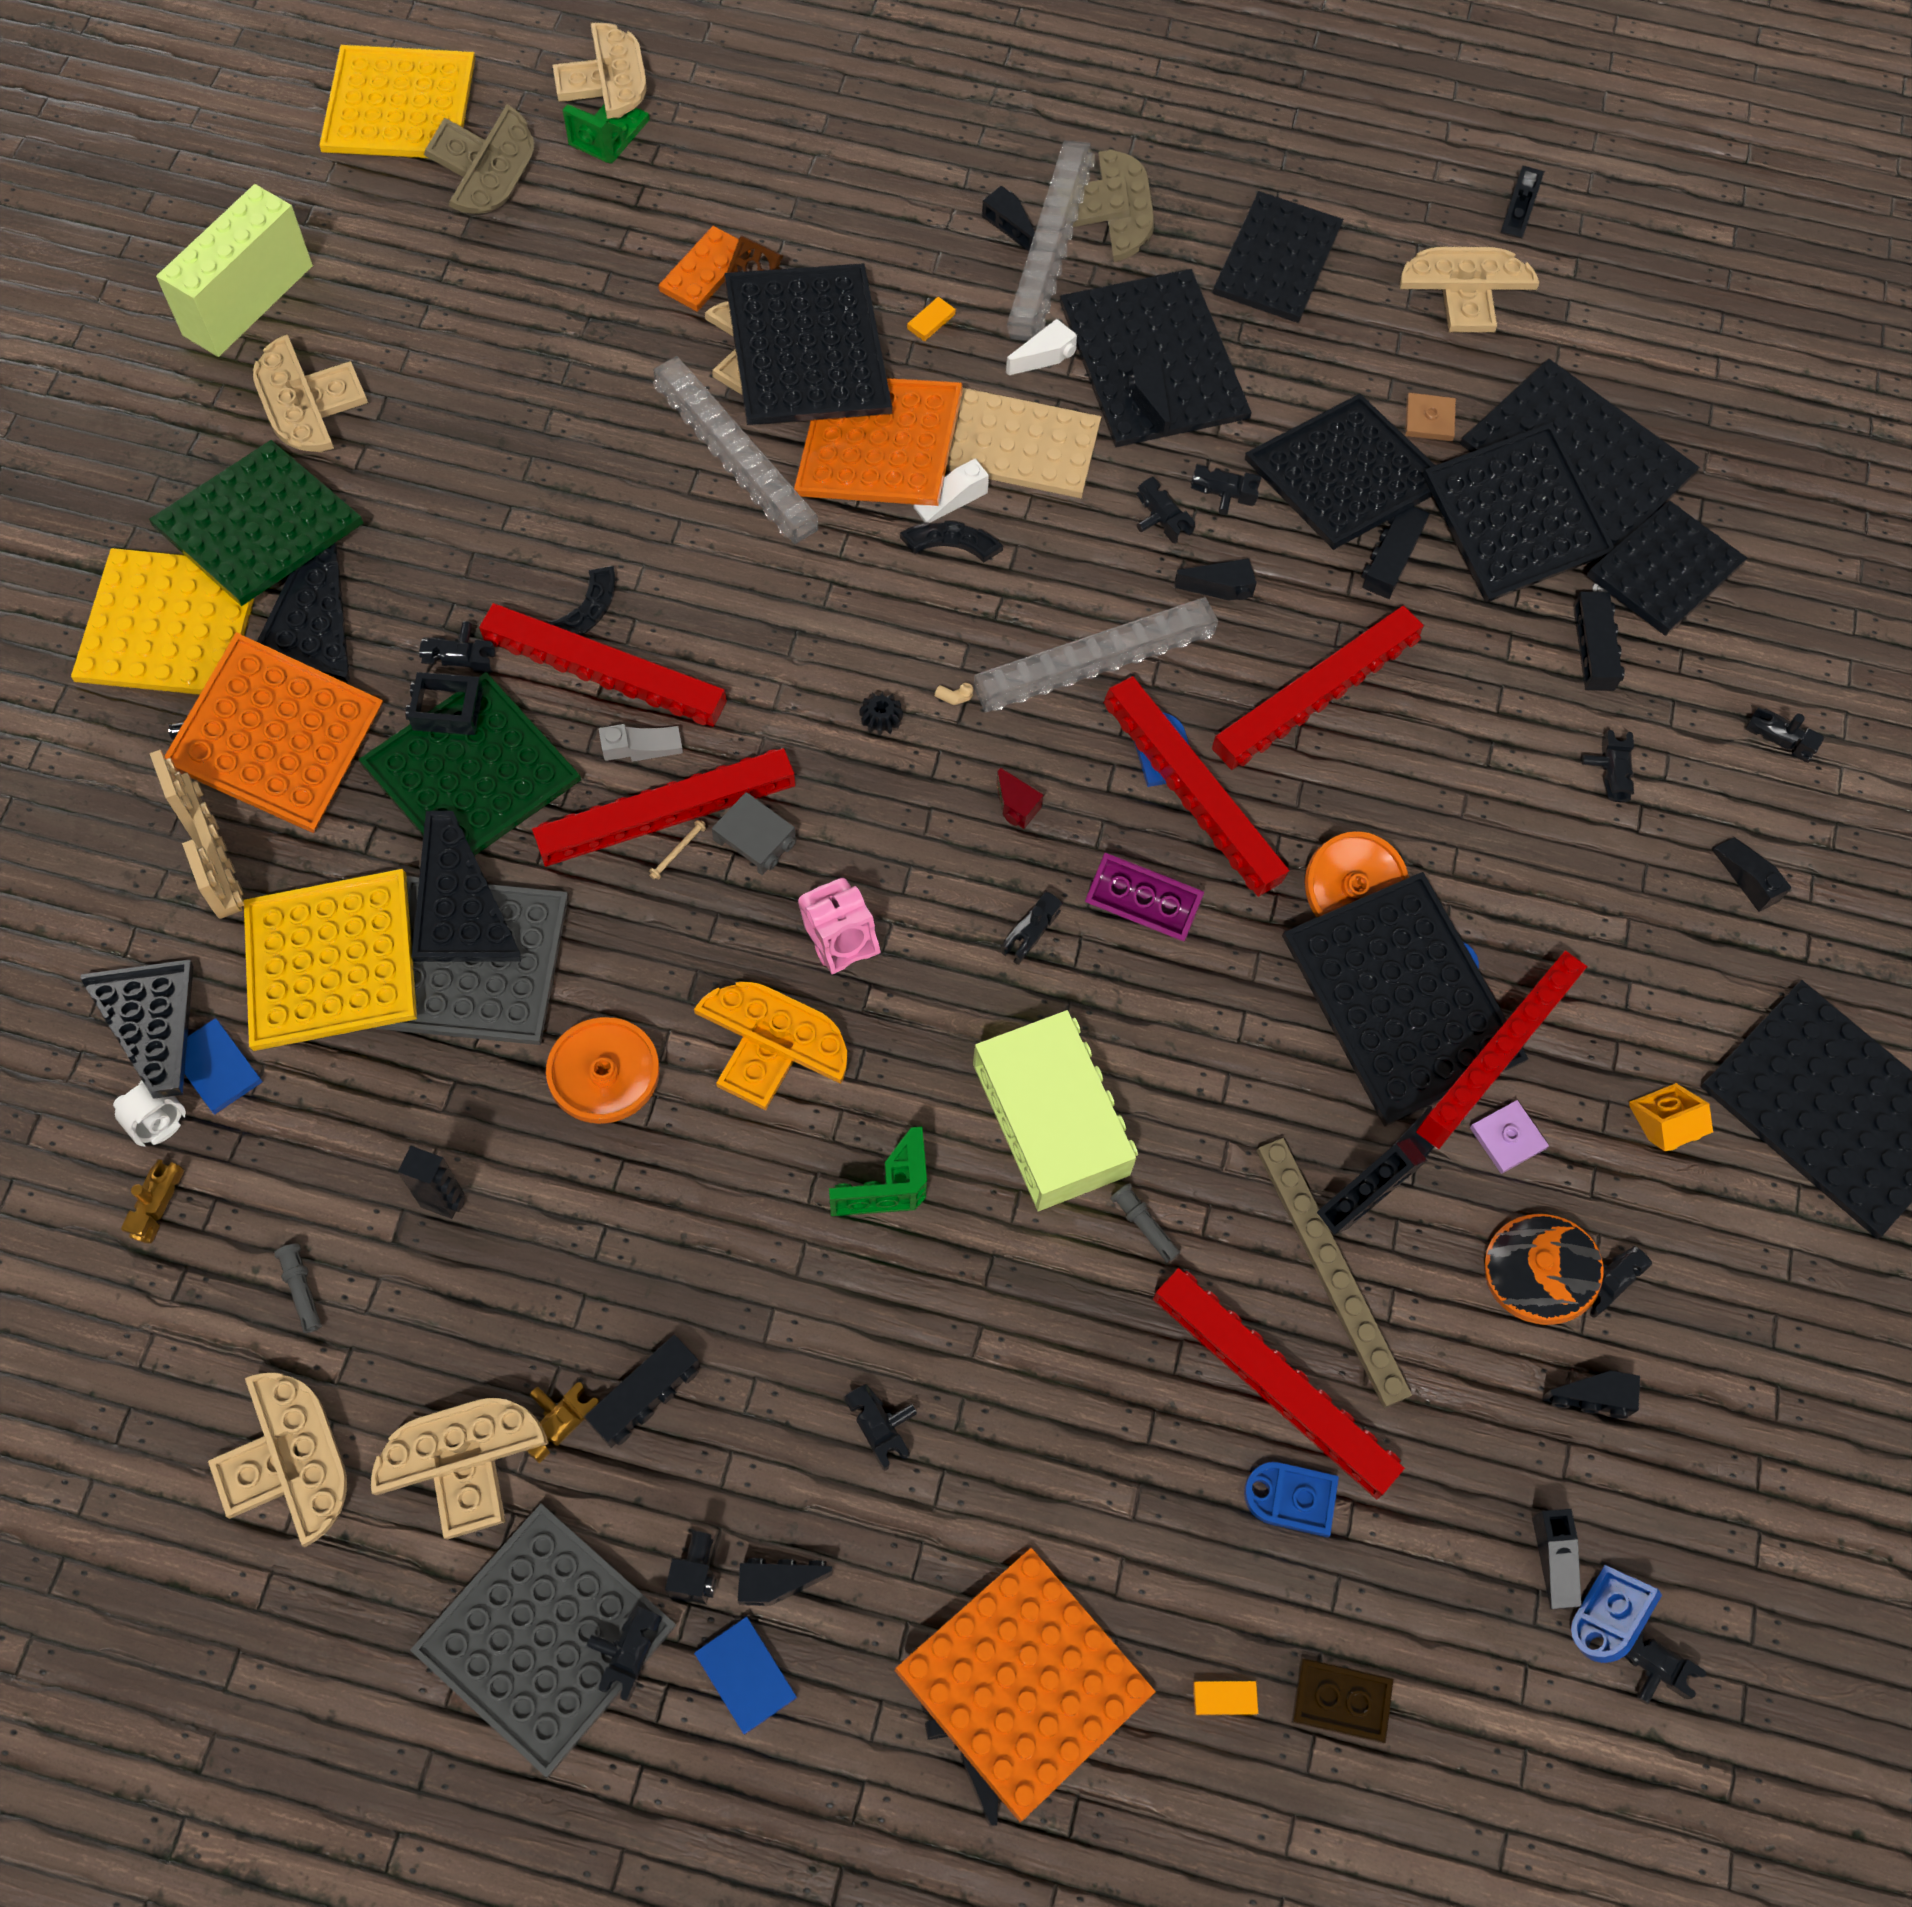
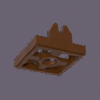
M740 235L727 273L739 272L741 270L746 272L750 261L756 262L757 271L765 270L761 267L759 261L762 253L769 262V270L782 269L779 265L783 255ZM754 249L752 258H749L748 250Z

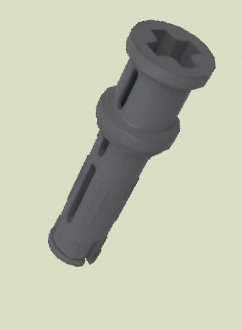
M1130 1183L1126 1184L1110 1199L1112 1202L1118 1203L1126 1213L1125 1218L1128 1221H1134L1165 1262H1171L1181 1251L1177 1249L1147 1211L1148 1205L1146 1202H1141L1132 1191L1133 1186Z
M290 1244L277 1249L274 1255L276 1259H279L283 1270L282 1280L288 1283L303 1333H310L321 1328L322 1324L306 1277L309 1271L306 1266H303L299 1253L301 1246L299 1244Z

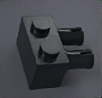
M692 1531L687 1559L679 1560L672 1558L665 1591L670 1598L707 1605L708 1597H714L717 1579H715V1575H713L708 1565L711 1546L714 1541L711 1539V1534Z

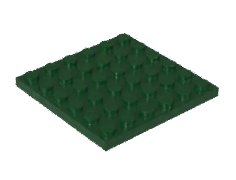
M272 440L149 518L152 526L241 607L364 524L362 517Z
M487 672L479 677L484 691L475 735L414 731L411 724H409L358 759L363 768L422 836L424 835L426 811H453L474 856L581 781L580 774ZM456 692L427 713L461 716L465 692Z

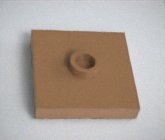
M1408 393L1405 436L1453 441L1455 436L1456 398Z

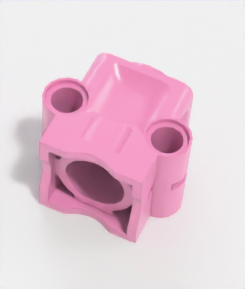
M845 878L821 885L800 896L798 904L804 927L815 944V950L823 966H827L831 974L845 969L855 961L868 959L881 953L875 934L873 916L866 907L859 889L856 886L851 887Z

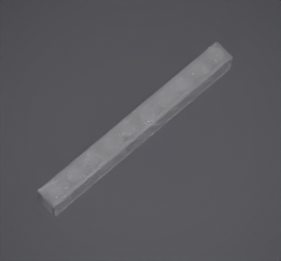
M1063 141L1008 319L1007 326L1010 339L1029 341L1045 328V315L1050 312L1051 295H1055L1056 279L1062 272V259L1067 256L1068 239H1072L1073 223L1077 221L1079 215L1078 206L1079 203L1083 202L1084 186L1089 183L1090 167L1093 168L1095 162V154L1091 152L1090 143Z
M678 356L653 369L655 378L653 384L660 394L663 393L667 397L669 405L680 412L685 424H690L693 427L698 439L706 442L711 454L714 457H719L725 470L728 473L732 472L739 486L750 493L752 501L764 509L768 520L774 521L777 524L784 538H789L795 545L818 531V516Z
M1204 597L975 674L974 690L985 713L992 710L998 711L1006 705L1015 702L1022 703L1030 697L1048 694L1053 689L1071 686L1082 679H1092L1100 673L1118 670L1126 664L1139 663L1147 657L1162 655L1170 649L1176 647L1183 648L1191 642L1209 639L1216 632L1218 619L1208 600Z

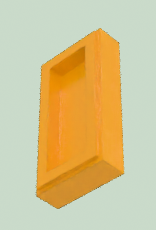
M937 297L907 323V329L925 342L956 314V309L940 297Z
M1256 1681L1193 1682L1195 1715L1258 1714Z

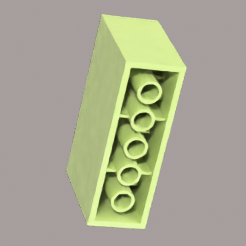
M254 184L156 277L182 335L219 357L313 265L292 205Z
M1068 1010L975 1044L973 1066L1037 1211L1044 1210L1130 1176L1136 1156H1138L1134 1142L1132 1140L1128 1141L1124 1132L1126 1131V1126L1121 1115L1117 1116L1113 1109L1115 1104L1112 1094L1109 1090L1105 1091L1101 1083L1103 1082L1102 1073L1098 1066L1094 1067L1092 1064L1090 1047L1087 1042H1082L1079 1036L1081 1032L1076 1018H1071Z

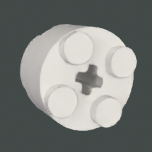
M143 1081L127 1094L119 1096L113 1104L116 1109V1120L139 1146H145L144 1143L147 1142L156 1145L171 1137L181 1126L178 1122L181 1115L185 1118L186 1114L184 1106L175 1096L153 1099Z

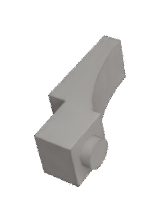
M621 724L599 728L605 761L631 757L633 762L683 753L678 726L632 728Z

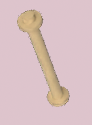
M696 820L694 822L695 827L657 868L649 870L652 879L656 878L659 880L661 878L660 873L700 830L703 832L706 830V824L702 820Z

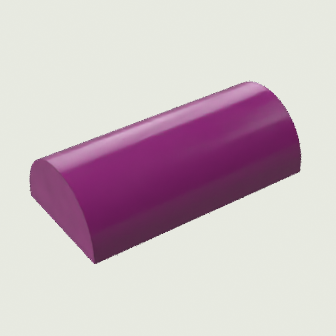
M1104 852L1085 902L1185 942L1202 902L1204 891Z

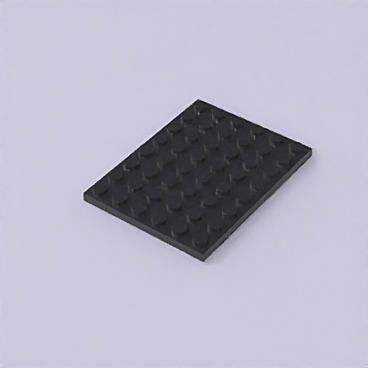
M865 263L724 273L747 425L892 414V403Z
M1192 269L1060 295V305L1070 330L1077 335L1076 346L1115 448L1163 438L1134 402L1132 390L1127 388V376L1131 375L1133 365H1162L1170 416L1168 436L1251 418V409Z
M1551 359L1546 360L1469 431L1460 442V445L1473 452L1552 422L1614 547H1617L1664 506L1700 468Z
M1424 872L1294 927L1282 934L1287 947L1384 1127L1439 1102L1507 1021ZM1523 1048L1503 1072L1529 1059Z
M1801 980L1700 1087L1878 1240L1912 1203V1071Z

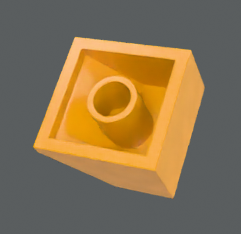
M1677 1083L1629 1102V1106L1648 1140L1665 1152L1713 1133L1710 1104Z

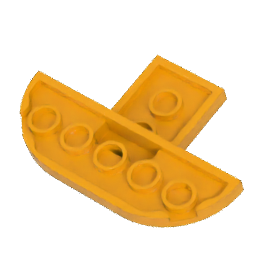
M735 982L736 985L714 989L702 998L694 1008L695 1014L743 1037L716 1082L717 1087L765 1111L793 1062L840 1084L844 1079L847 1068V1049L839 1028L823 1013L780 992L757 983Z

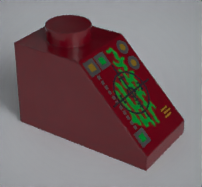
M1000 768L997 772L996 785L1002 815L1010 824L1018 825L1025 829L1042 808L1044 795Z

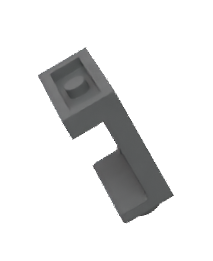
M747 792L712 827L713 840L720 846L724 843L728 844L755 864L758 873L761 875L767 870H772L777 865L779 857L785 851H790L796 842L795 827Z

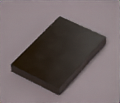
M1302 1658L1300 1660L1292 1723L1384 1744L1387 1737L1394 1679Z

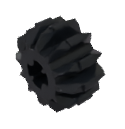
M883 691L880 696H876L872 692L870 699L864 698L863 706L859 709V715L861 716L862 725L868 726L869 733L877 730L880 736L882 731L891 734L892 728H899L900 720L903 718L900 700L895 701L893 694L886 697Z

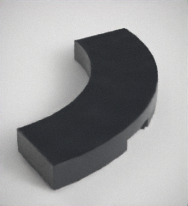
M944 521V523L934 524L926 522L900 532V538L914 554L931 547L948 546L968 551L984 563L1003 551V545L987 532L964 526V523L955 521Z
M614 566L589 570V587L583 603L578 609H574L559 619L549 621L548 624L580 636L591 630L603 618L612 602L615 592Z

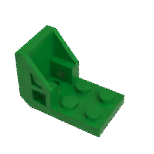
M569 104L563 109L568 144L606 163L612 164L650 120L649 113L636 107L621 118L608 119L605 104L595 115Z
M911 1127L885 1161V1184L871 1181L864 1183L863 1186L852 1187L851 1184L843 1183L835 1185V1188H829L831 1216L916 1210L926 1199L927 1189L923 1127Z

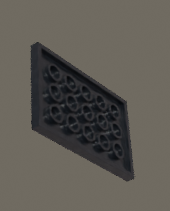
M1258 191L1215 283L1212 294L1300 323L1344 219Z
M1669 500L1591 568L1587 577L1663 635L1667 636L1745 563L1747 557Z

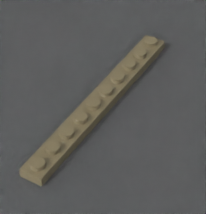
M1284 1138L1259 1147L1257 1153L1383 1408L1410 1398L1412 1394L1328 1226L1317 1214L1319 1208Z

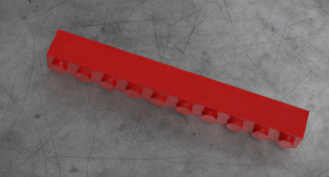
M495 603L491 605L479 626L483 640L493 642L495 647H503L514 655L521 654L527 656L538 664H548L559 672L572 673L583 681L590 680L596 682L607 690L614 689L620 691L631 699H641L652 707L665 708L676 716L683 715L689 717L700 725L707 724L714 727L727 703L725 689Z
M1403 605L1216 735L1212 750L1231 770L1239 765H1246L1254 754L1266 751L1277 738L1283 739L1295 725H1303L1311 714L1315 711L1319 713L1324 710L1332 699L1335 698L1337 700L1341 698L1352 685L1356 687L1361 684L1369 673L1378 672L1389 659L1395 660L1406 647L1409 646L1411 648L1415 646L1421 639L1420 634L1424 625Z
M1134 676L1109 688L1103 702L1107 711L1118 720L1122 730L1130 735L1138 750L1143 752L1149 759L1153 769L1161 774L1169 789L1174 791L1180 798L1184 808L1192 813L1200 828L1205 830L1211 837L1215 847L1223 852L1229 860L1231 867L1237 870L1245 880L1247 887L1253 890L1257 897L1282 884L1290 870Z
M773 749L754 758H744L740 762L729 766H719L715 770L704 774H694L690 778L679 782H669L665 786L654 790H644L640 794L629 798H619L613 803L604 806L597 805L582 813L569 814L557 821L543 822L538 827L532 828L544 866L547 867L730 808L746 792L757 799L795 787V775L785 749Z
M1565 950L1429 1113L1416 1133L1439 1150L1588 966Z
M1178 1268L1158 1289L1153 1301L1376 1500L1380 1498L1405 1469L1400 1464V1458L1392 1451H1385L1378 1445L1377 1438L1371 1432L1365 1429L1361 1430L1347 1411L1339 1410L1331 1403L1332 1399L1326 1392L1321 1389L1316 1390L1309 1384L1308 1377L1302 1371L1292 1369L1286 1363V1358L1279 1351L1271 1350L1263 1343V1337L1258 1332L1252 1329L1248 1330L1241 1323V1318L1234 1311H1227L1219 1304L1220 1300L1211 1291L1207 1290L1205 1292L1197 1284V1279L1188 1271L1183 1272Z

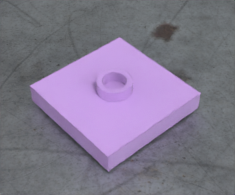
M1518 1100L1472 1124L1470 1127L1501 1174L1549 1147Z

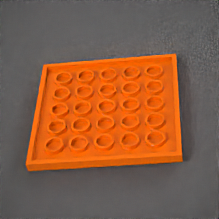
M887 378L892 403V414L811 420L794 487L795 496L938 506L963 391L962 383Z
M236 632L165 754V758H171L176 770L181 774L188 772L190 778L198 780V782L314 833L382 707L383 700Z
M1032 1548L1024 1553L894 1670L1020 1823L1156 1692Z

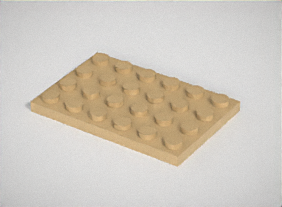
M963 388L946 470L953 471L955 468L976 458L991 480L1082 498L1101 423V416Z

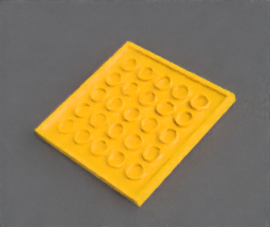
M341 45L319 144L321 152L428 158L424 156L425 149L444 118L462 128L464 126L475 65L474 52Z
M111 548L71 678L74 682L200 695L235 633L237 632L244 636L254 598L241 607L184 555Z
M403 869L244 900L249 1047L253 1051L417 1019L407 877Z

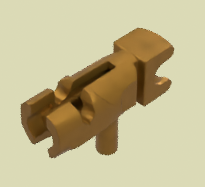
M158 1159L154 1166L151 1167L143 1186L136 1184L131 1188L132 1195L138 1199L134 1206L136 1211L128 1212L121 1227L122 1231L130 1233L129 1237L131 1239L148 1244L153 1242L160 1227L156 1221L162 1218L169 1200L175 1192V1185L179 1184L184 1170L177 1164L171 1162L169 1166H166L162 1163L161 1159Z
M581 1382L576 1383L557 1405L539 1387H536L530 1393V1396L545 1410L543 1413L545 1417L540 1421V1424L544 1429L547 1441L553 1442L554 1445H559L583 1420L586 1421L584 1416L599 1403L597 1398H592L585 1404L578 1401L580 1395L584 1392ZM545 1445L526 1450L538 1463L550 1454Z

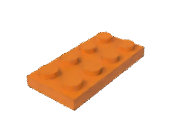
M712 226L659 284V291L698 312L725 282L724 273H727L739 239Z

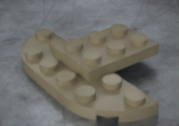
M506 104L486 140L444 118L425 149L424 156L464 177L452 196L449 207L463 213H487L500 208L511 196L531 160L534 139L527 127L528 123L510 105Z
M1107 150L1098 152L1102 180L1058 187V196L1063 229L1108 221L1114 262H1118L1139 252V247L1146 240L1149 241L1154 230V215L1148 176L1143 165L1126 153Z

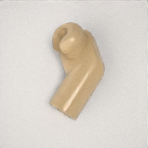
M963 683L960 689L955 691L939 685L935 692V697L952 705H958L969 701L973 697L972 692L974 689L969 683Z

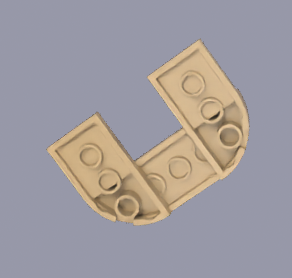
M161 750L150 753L165 798L192 838V840L184 842L182 845L199 891L219 919L242 911V906L245 905L242 899L244 893L239 881L234 877L236 871L230 858H227L225 853L228 850L222 836H219L217 831L220 829L214 815H211L207 803L203 802L200 797L204 795L198 780L193 782L188 772L181 775L176 770L173 760L171 758L166 759Z

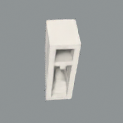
M1056 319L1007 357L1006 373L1013 375L1059 364L1065 358H1070L1075 353L1077 335Z
M975 458L955 468L944 478L938 506L914 504L913 508L925 523H931L987 494L989 475Z

